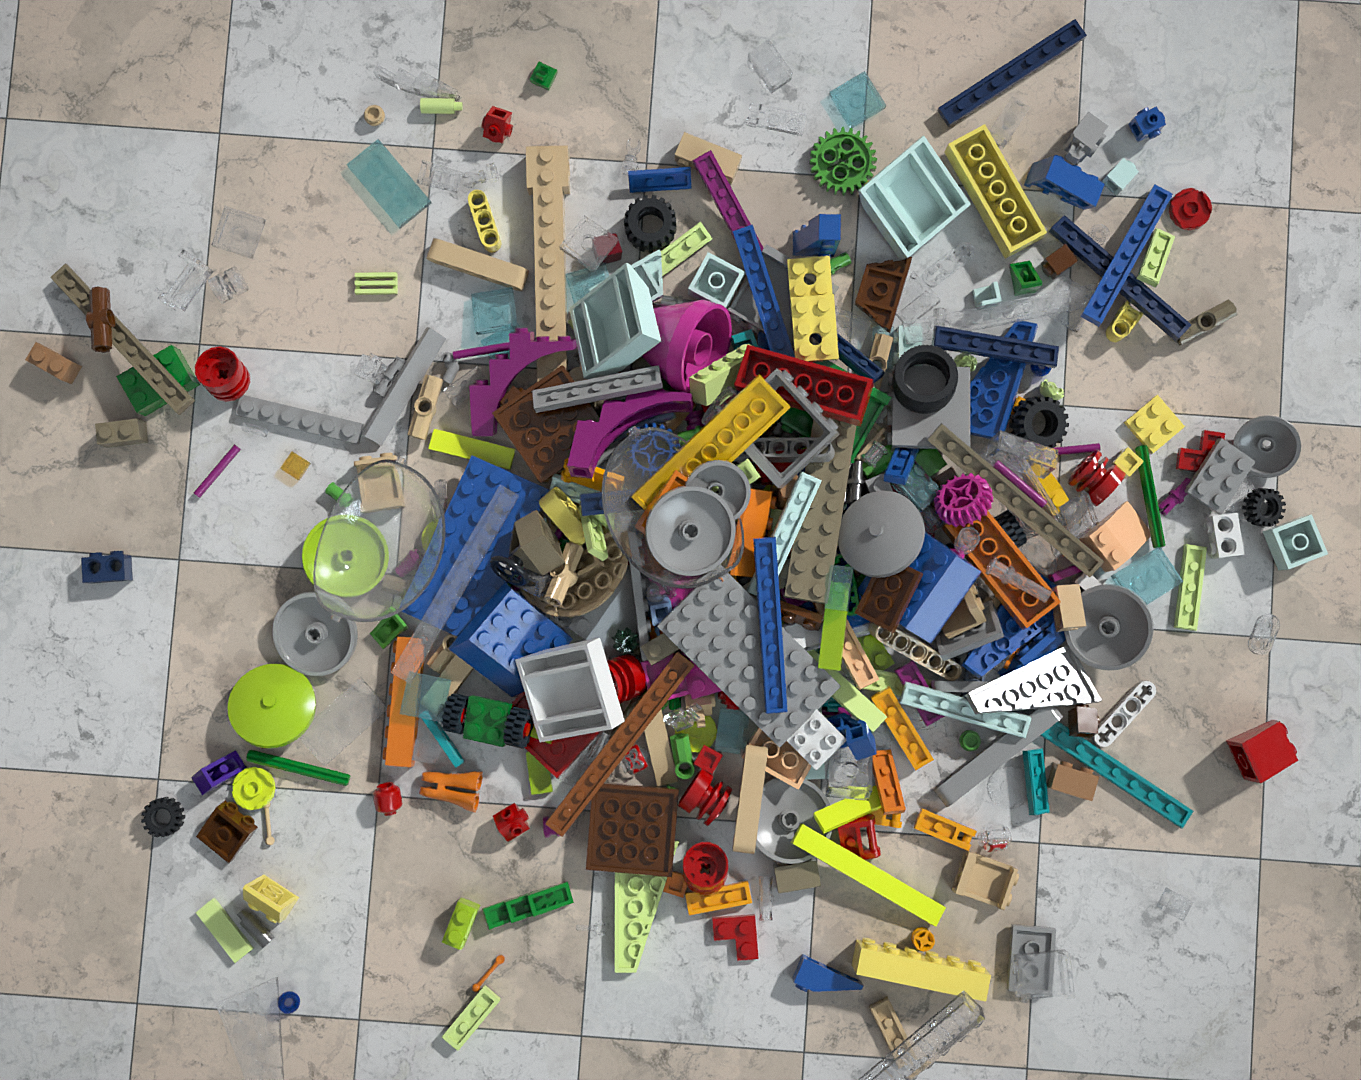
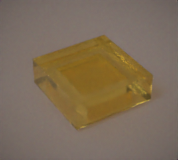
M292 451L280 469L300 481L311 463Z

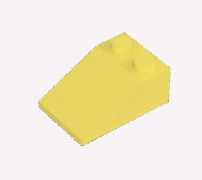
M266 875L256 878L243 887V900L248 902V906L255 911L260 910L266 914L265 917L273 923L284 921L299 899L298 896Z

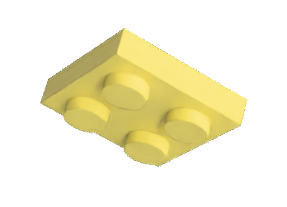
M1158 395L1154 396L1124 422L1142 445H1147L1150 454L1156 452L1185 427Z

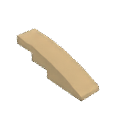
M661 709L644 730L657 786L678 782Z

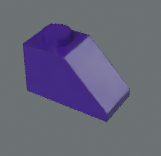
M235 750L200 769L191 778L201 795H204L227 782L247 767Z

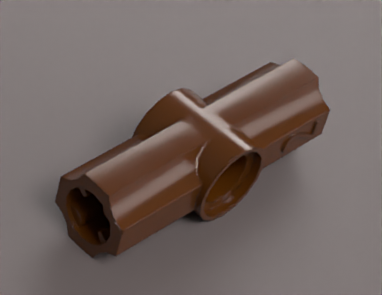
M99 286L92 287L89 291L90 312L86 314V322L91 330V349L95 352L106 353L112 349V327H115L116 323L114 313L111 310L110 290Z

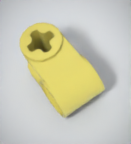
M1125 301L1106 329L1107 339L1111 342L1121 341L1139 322L1143 313L1130 306L1128 301ZM1115 327L1121 330V335L1115 332Z

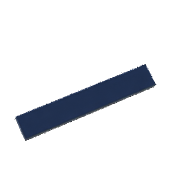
M937 325L934 327L932 346L940 347L943 350L1048 368L1057 367L1059 346Z

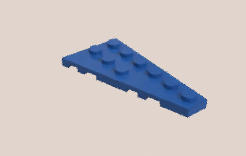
M1016 320L1004 337L1033 342L1038 325L1037 323ZM990 358L985 366H982L970 383V435L1002 442L1025 370V363Z
M1038 572V574L1043 578V580L1051 589L1057 586L1044 575H1042L1040 572ZM1000 604L996 611L1004 637L971 650L961 666L976 677H982L1003 659L1054 621L1053 610H1050L1027 629L1022 630L1004 606Z

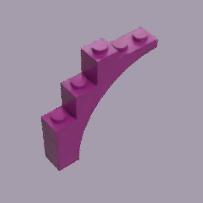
M515 328V332L509 333L510 357H508V354H495V358L489 359L490 383H488L487 379L475 380L476 383L469 385L472 436H494L497 433L498 421L492 412L501 407L500 401L505 396L508 387L516 376L531 362L542 356L576 349V339H570V336H558V340H549V336H536V340H534V331H528V328Z
M657 389L627 395L625 402L620 400H604L599 422L593 420H578L567 464L570 475L592 479L596 465L606 448L616 437L638 422L659 414L693 412L694 402L692 394L685 391L671 392Z

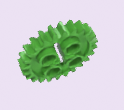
M842 127L838 133L836 128H833L832 135L826 131L825 139L820 136L818 138L819 144L814 143L813 148L816 151H811L810 156L813 158L809 161V164L814 166L810 172L817 173L814 176V180L821 179L819 186L821 187L826 184L827 192L833 188L834 195L837 194L838 190H841L843 196L846 190H849L852 195L854 188L859 190L862 187L861 184L864 185L868 179L873 178L872 172H875L877 168L873 164L877 162V158L872 156L875 155L876 150H870L873 143H866L867 135L862 138L859 137L861 131L853 134V128L845 132V128ZM848 144L852 149L846 151L842 148V145ZM830 154L834 157V160L827 161L824 156ZM840 159H841L842 161H845L846 159H848L846 164H845V162L839 163ZM858 161L863 167L856 168L852 163ZM842 172L845 177L839 179L835 176V173Z

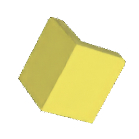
M1127 447L1119 452V456L1112 464H1116L1126 473L1125 479L1130 477L1144 461Z

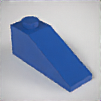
M802 954L792 977L793 982L796 984L795 987L805 992L808 989L813 992L862 990L864 987L862 981Z

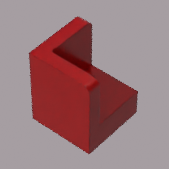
M703 745L697 758L694 760V764L713 774L723 754Z

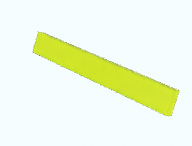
M800 823L790 842L937 927L946 907L806 825Z

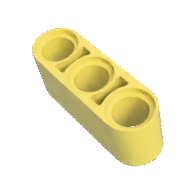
M473 190L468 195V203L480 240L485 250L491 253L496 252L501 248L502 243L489 202L483 191ZM476 199H483L482 204H473ZM489 218L490 220L488 224L481 225V219ZM489 237L496 238L495 243L490 245L486 244V240Z
M554 487L539 500V505L571 542L582 546L585 543L579 509L559 487Z

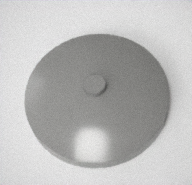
M694 485L677 487L662 495L651 508L645 527L647 545L654 558L667 570L684 576L701 575L719 566L730 553L736 533L734 516L728 504L715 492Z
M876 491L866 494L852 503L841 519L838 537L840 552L845 561L861 574L877 578L895 575L906 569L916 559L922 548L925 537L923 518L916 506L899 493Z
M1114 584L1097 585L1082 592L1081 597L1086 626L1078 628V630L1064 631L1072 652L1085 664L1096 669L1108 671L1129 667L1141 659L1148 650L1154 633L1153 618L1143 599L1130 589Z
M309 591L292 597L278 610L273 623V640L279 655L291 668L310 676H324L339 670L350 660L357 646L358 631L352 613L343 602L336 597L322 592Z
M778 778L767 782L763 786L756 847L762 854L771 860L784 864H797L813 858L814 856L790 843L800 823L830 839L832 830L823 834L813 816L814 812L830 806L827 797L820 788L804 779L798 790Z

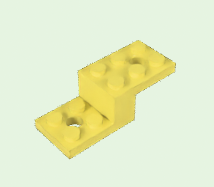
M830 256L787 259L795 358L809 362L838 360L835 300L832 293ZM813 274L816 277V282L812 285L806 284L804 282L805 275ZM816 333L821 336L822 341L819 345H812L810 343L809 337L812 334Z

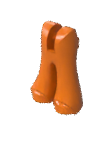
M473 771L458 774L423 772L421 780L429 783H438V787L420 786L419 794L428 798L446 801L476 813L479 805V793L455 791L448 789L447 786L479 791L482 785L483 772Z

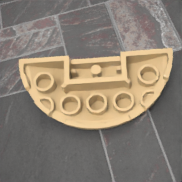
M622 524L604 534L608 558L604 561L588 553L587 549L583 551L575 570L578 574V579L572 587L568 588L561 607H554L544 601L552 580L550 572L543 576L537 573L528 578L526 585L519 586L525 598L532 605L541 609L542 612L555 617L580 616L599 607L614 593L627 569L629 552L626 524Z

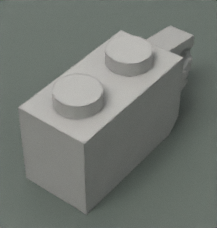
M1087 112L1063 145L1064 151L1067 152L1065 159L1075 165L1079 161L1082 162L1086 156L1091 158L1097 150V146L1105 139L1106 135L1104 132L1108 125L1090 112Z

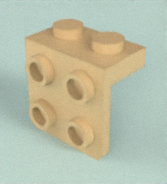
M975 584L971 586L942 627L946 638L950 639L986 622L982 611L985 607L981 599L976 596L979 593Z

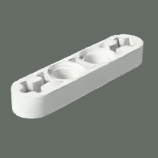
M1139 681L1098 727V733H1106L1108 730L1105 728L1106 725L1114 733L1108 732L1105 735L1107 740L1100 742L1098 734L1093 736L1092 741L1094 744L1101 747H1107L1112 744L1155 696L1156 687L1152 682ZM1148 686V695L1143 694L1139 699L1133 696L1134 694L1139 696L1143 692L1141 687ZM1129 700H1133L1136 703V709L1133 712H1129L1126 709V703ZM1116 715L1122 719L1121 726L1117 728L1111 723L1112 718Z

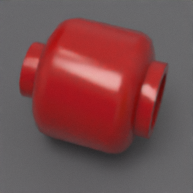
M393 782L379 784L373 792L375 810L379 813H384L385 816L396 814V810L400 809L403 805L400 787L394 785Z

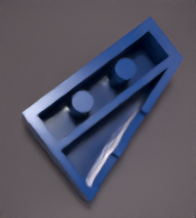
M1054 155L1032 164L1024 186L1029 188L1031 185L1042 188V193L1046 195L1052 192L1061 196V201L1086 210L1096 207L1105 184L1099 181L1095 175L1083 172L1081 167L1071 165L1063 157Z
M819 214L809 220L808 226L802 225L800 231L794 230L792 256L834 257L841 240V214Z

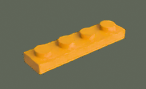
M890 686L871 696L876 707L887 716L885 722L915 771L933 761L932 755Z

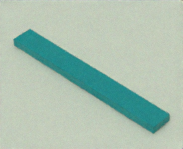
M1059 721L1040 735L1179 828L1183 829L1194 812L1086 739L1069 736V728Z

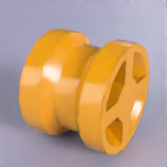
M917 927L911 933V941L918 950L926 952L933 948L935 938L929 929Z

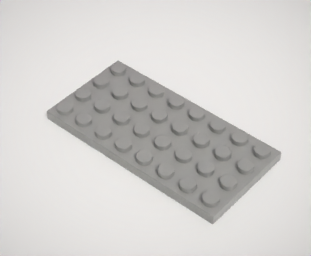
M721 565L713 569L657 625L779 748L811 717L816 709L818 710L841 687L825 669L818 668L819 663L782 627L788 712L765 713L757 601Z

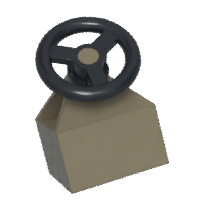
M537 510L514 522L509 556H494L490 559V567L494 573L502 580L516 586H524L528 583V575L522 567L543 576L565 563L557 536ZM514 575H520L522 579H515Z

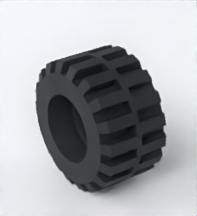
M644 195L642 200L639 197L635 199V204L631 203L628 206L629 210L625 212L624 227L628 241L632 242L633 247H639L642 252L649 250V253H653L655 249L662 251V247L666 248L669 246V242L673 241L674 234H676L674 209L672 210L669 202L665 203L664 198L661 197L658 200L657 195H652V198ZM655 215L662 220L663 226L655 233H645L640 230L638 223L644 216Z
M1034 396L1021 400L1018 403L1019 407L1015 406L1013 408L1014 415L1010 414L1009 418L1012 419V423H1009V428H1013V431L1010 433L1012 437H1017L1015 441L1022 444L1021 446L1037 450H1048L1049 448L1056 447V443H1061L1063 441L1061 437L1067 435L1065 428L1069 427V423H1066V419L1069 418L1068 414H1064L1065 407L1059 406L1060 402L1053 400L1051 397ZM1040 411L1045 417L1046 424L1044 430L1037 435L1033 430L1032 421L1036 413Z

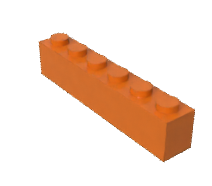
M397 636V641L394 640L393 653H396L395 662L391 664V674L394 676L393 683L389 685V696L392 697L391 704L387 706V717L390 718L389 726L385 728L387 747H384L382 756L383 760H385V765L415 766L426 648L425 638Z

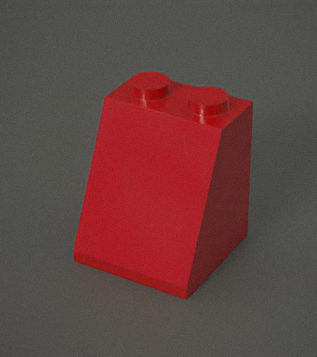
M1270 720L1226 740L1244 780L1261 784L1299 761L1296 756V747L1287 737V728L1280 721Z

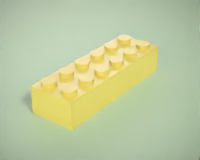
M985 124L947 145L944 151L945 155L1005 259L1036 243L1047 234L1046 229Z
M870 938L856 939L851 965L857 975L985 1002L987 1000L991 975L978 961L968 960L967 963L951 955L943 958L938 957L939 954L932 951H926V954L917 952L918 950L912 947L905 946V949L896 948L897 945L889 942H884L881 945L876 944L875 940Z

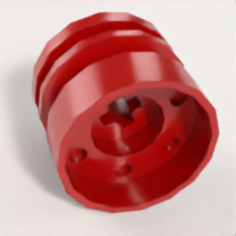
M221 346L212 347L198 357L195 364V375L198 381L217 400L225 402L234 401L242 397L248 390L250 373L237 355L229 348Z
M1099 450L1084 458L1074 469L1072 476L1068 480V484L1071 487L1079 482L1076 487L1077 492L1082 491L1086 487L1089 488L1085 494V499L1095 507L1113 493L1126 475L1116 464L1105 469L1104 467L1109 459L1104 457L1098 462L1102 456Z
M630 654L607 660L619 704L640 697L646 688V676L641 663Z
M701 768L681 797L678 807L687 813H691L696 807L699 808L696 819L700 820L706 813L707 816L703 824L709 826L712 821L720 816L726 807L732 788L727 786L721 793L720 789L723 782L719 781L712 787L711 783L714 776Z
M700 842L693 845L686 852L683 859V878L686 885L693 892L700 895H711L718 892L724 886L728 875V858L725 852L718 845L711 842ZM703 867L705 870L709 869L708 875L706 873L701 874Z

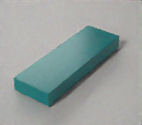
M429 710L421 713L420 717L455 768L465 762L464 758L444 729H442L434 714Z
M1043 748L1024 750L1022 753L1029 815L1035 816L1050 813Z

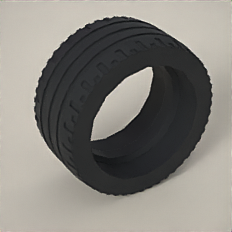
M918 345L910 348L901 355L894 367L892 386L896 399L903 407L915 413L928 414L939 411L954 396L958 383V370L954 359L940 347ZM917 364L932 365L942 371L946 378V385L942 391L934 395L917 394L905 384L904 374L907 369Z

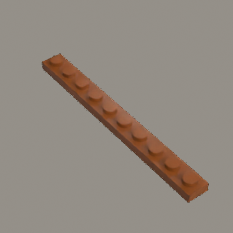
M676 652L545 824L561 837L564 836L695 664L680 652Z

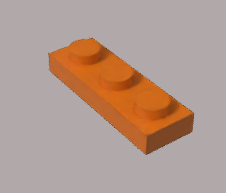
M891 749L876 751L877 754L869 758L883 815L904 813L906 808Z

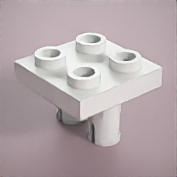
M817 709L787 740L815 770L847 741Z

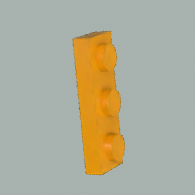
M748 881L724 885L718 892L711 895H700L693 891L685 893L689 915L752 903Z

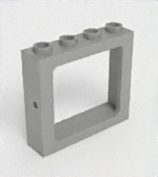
M776 368L765 381L774 390L783 386L824 431L823 435L784 472H779L753 443L745 450L746 454L778 488H783L840 433L836 430L838 425L831 418L826 419L821 414L823 409L815 401L811 403L806 398L809 394L800 385L796 387L791 382L794 378L786 370L782 372Z

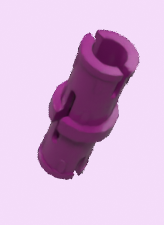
M1185 478L1175 490L1172 489L1168 492L1169 495L1158 505L1159 511L1166 506L1160 512L1162 515L1167 516L1177 504H1181L1184 501L1183 498L1188 495L1184 491L1191 479Z

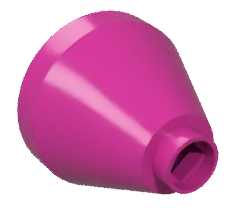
M707 300L653 308L661 342L641 357L651 367L659 365L661 377L677 392L685 391L690 393L689 377L711 365L714 361L723 358L729 351L732 333L730 314L723 305Z

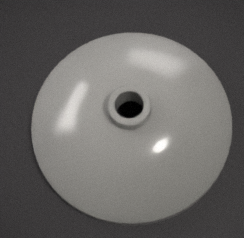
M1271 415L1259 416L1247 421L1237 431L1233 442L1234 447L1256 461L1249 474L1260 478H1272L1286 473L1295 465L1301 452V440L1295 427L1287 420ZM1265 440L1271 442L1269 446H1264L1262 443Z
M713 460L701 464L692 471L685 483V486H701L709 490L713 486H718V490L715 493L728 504L733 513L734 520L743 514L750 501L751 490L746 475L738 466L728 461Z

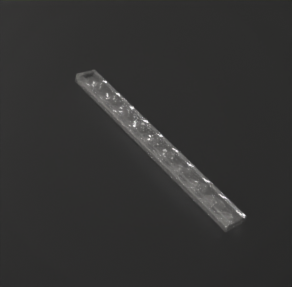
M1099 283L906 321L901 324L903 325L906 344L933 339L934 327L936 325L975 331L1084 309Z
M499 485L391 671L392 674L408 683H412L518 500V494Z

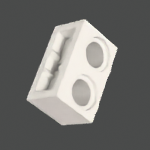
M1238 513L1205 518L1204 530L1208 534L1209 539L1207 550L1212 559L1244 555ZM1219 521H1222L1224 524L1223 531L1218 528ZM1223 541L1227 544L1226 552L1221 549Z

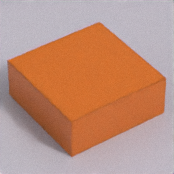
M673 871L672 877H667L663 892L684 898L687 885L683 874Z

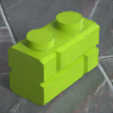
M461 897L457 902L442 943L462 950L481 905Z

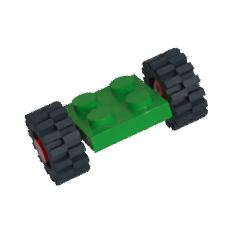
M452 693L448 697V701L445 702L446 707H443L444 714L441 717L443 719L441 725H443L442 729L444 731L463 734L464 739L499 747L508 745L524 749L530 741L529 738L531 737L530 734L534 722L531 711L528 709L513 707L512 710L511 703Z

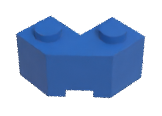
M846 713L826 718L847 740L839 749L849 747L856 761L877 754L875 738L865 721L860 719L857 721Z

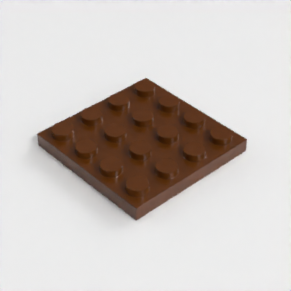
M563 365L492 412L540 484L564 469V460L570 456L578 420H593L595 422L600 420L590 403L539 413L535 412L532 390L574 382Z
M604 783L591 799L586 870L672 877L679 789Z

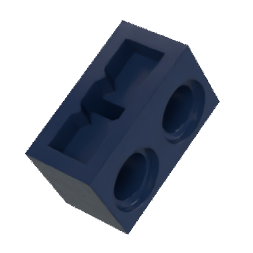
M110 551V555L103 556L101 552L89 553V557L81 558L82 583L95 584L133 580L132 556L124 554V551ZM117 561H119L121 564V567L118 571H116L114 567ZM96 563H98L100 567L97 573H95L93 569Z

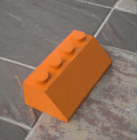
M750 488L749 504L739 517L730 575L753 577L755 573L753 538H766L768 530H772L773 518H770L771 509H775L777 502L774 491Z

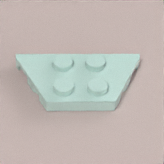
M659 249L630 265L649 288L652 303L664 297L661 251ZM597 285L591 287L589 291L594 289Z

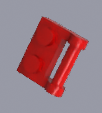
M867 814L838 827L841 847L864 860L880 857L881 850L877 845L874 827L876 823L875 816ZM866 827L869 848L863 850L860 828Z

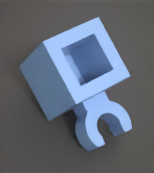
M663 594L647 597L648 617L654 626L657 636L660 635V629L657 625L672 611L670 599Z

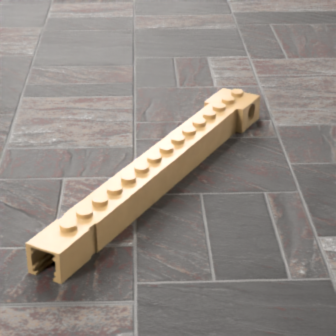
M568 145L527 146L526 183L529 195H533L536 336H549V340H558V336H568L564 194H570V154ZM568 350L554 352L537 359V382L561 365L568 372ZM562 469L561 471H559V472L556 473V474L561 475V474H562V471L565 470V469Z

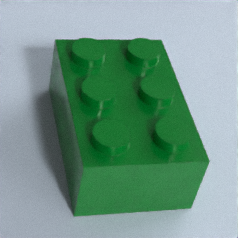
M170 345L153 355L187 392L200 386L181 350L177 347ZM134 367L116 376L136 413L147 416L167 404Z

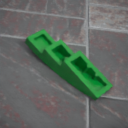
M564 882L486 906L482 910L487 928L490 930L531 916L535 917L574 903L568 882Z

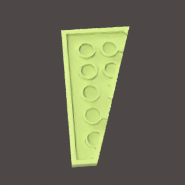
M675 840L674 855H675V852H676V849H677L679 840ZM615 872V973L637 972L667 877Z

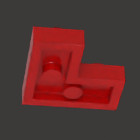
M1203 430L1201 432L1199 450L1178 448L1176 469L1197 472L1217 439L1222 438L1225 440V433Z
M755 914L712 917L714 941L735 939L737 961L759 959Z

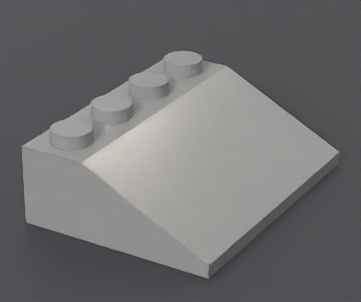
M628 565L623 579L614 593L596 609L576 616L568 627L585 640L600 638L604 653L612 659L629 654L639 640L630 566ZM645 578L646 590H642L643 599L663 594L662 589ZM648 611L645 612L646 620H648Z

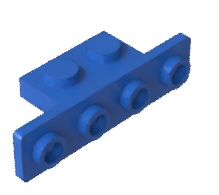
M1053 621L1046 629L1035 635L1028 645L1022 646L1016 652L1017 655L1014 656L1008 669L1002 667L997 673L1002 677L1052 653L1066 640L1064 631L1056 632L1055 622Z

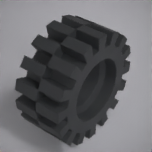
M1268 488L1251 490L1252 493L1246 495L1249 499L1244 498L1243 501L1247 503L1246 506H1242V509L1246 510L1243 513L1244 516L1248 517L1246 520L1251 522L1252 525L1272 527L1274 524H1278V519H1283L1284 517L1281 515V512L1285 513L1286 509H1282L1286 502L1281 501L1284 497L1279 495V491ZM1265 499L1268 503V510L1265 515H1262L1260 506Z
M161 797L149 802V805L144 807L145 811L141 814V816H144V819H141V823L146 825L143 827L144 830L148 829V834H155L154 837L161 836V838L180 830L179 827L184 824L182 819H185V815H182V812L185 810L184 807L180 808L181 803L175 802L176 799H169V797ZM160 809H166L171 815L170 822L167 825H161L156 820V814Z

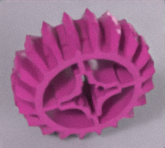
M962 473L961 477L954 475L953 480H947L946 485H940L941 489L936 491V497L934 498V506L939 518L948 525L952 524L955 527L959 524L965 527L967 523L973 525L975 520L981 521V516L987 515V510L992 509L991 503L994 502L992 489L988 482L979 475L974 476L972 473L968 476Z

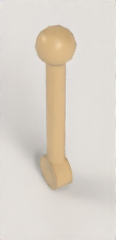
M271 803L263 807L265 809L267 830L265 843L267 845H273L275 842L271 836L269 815Z

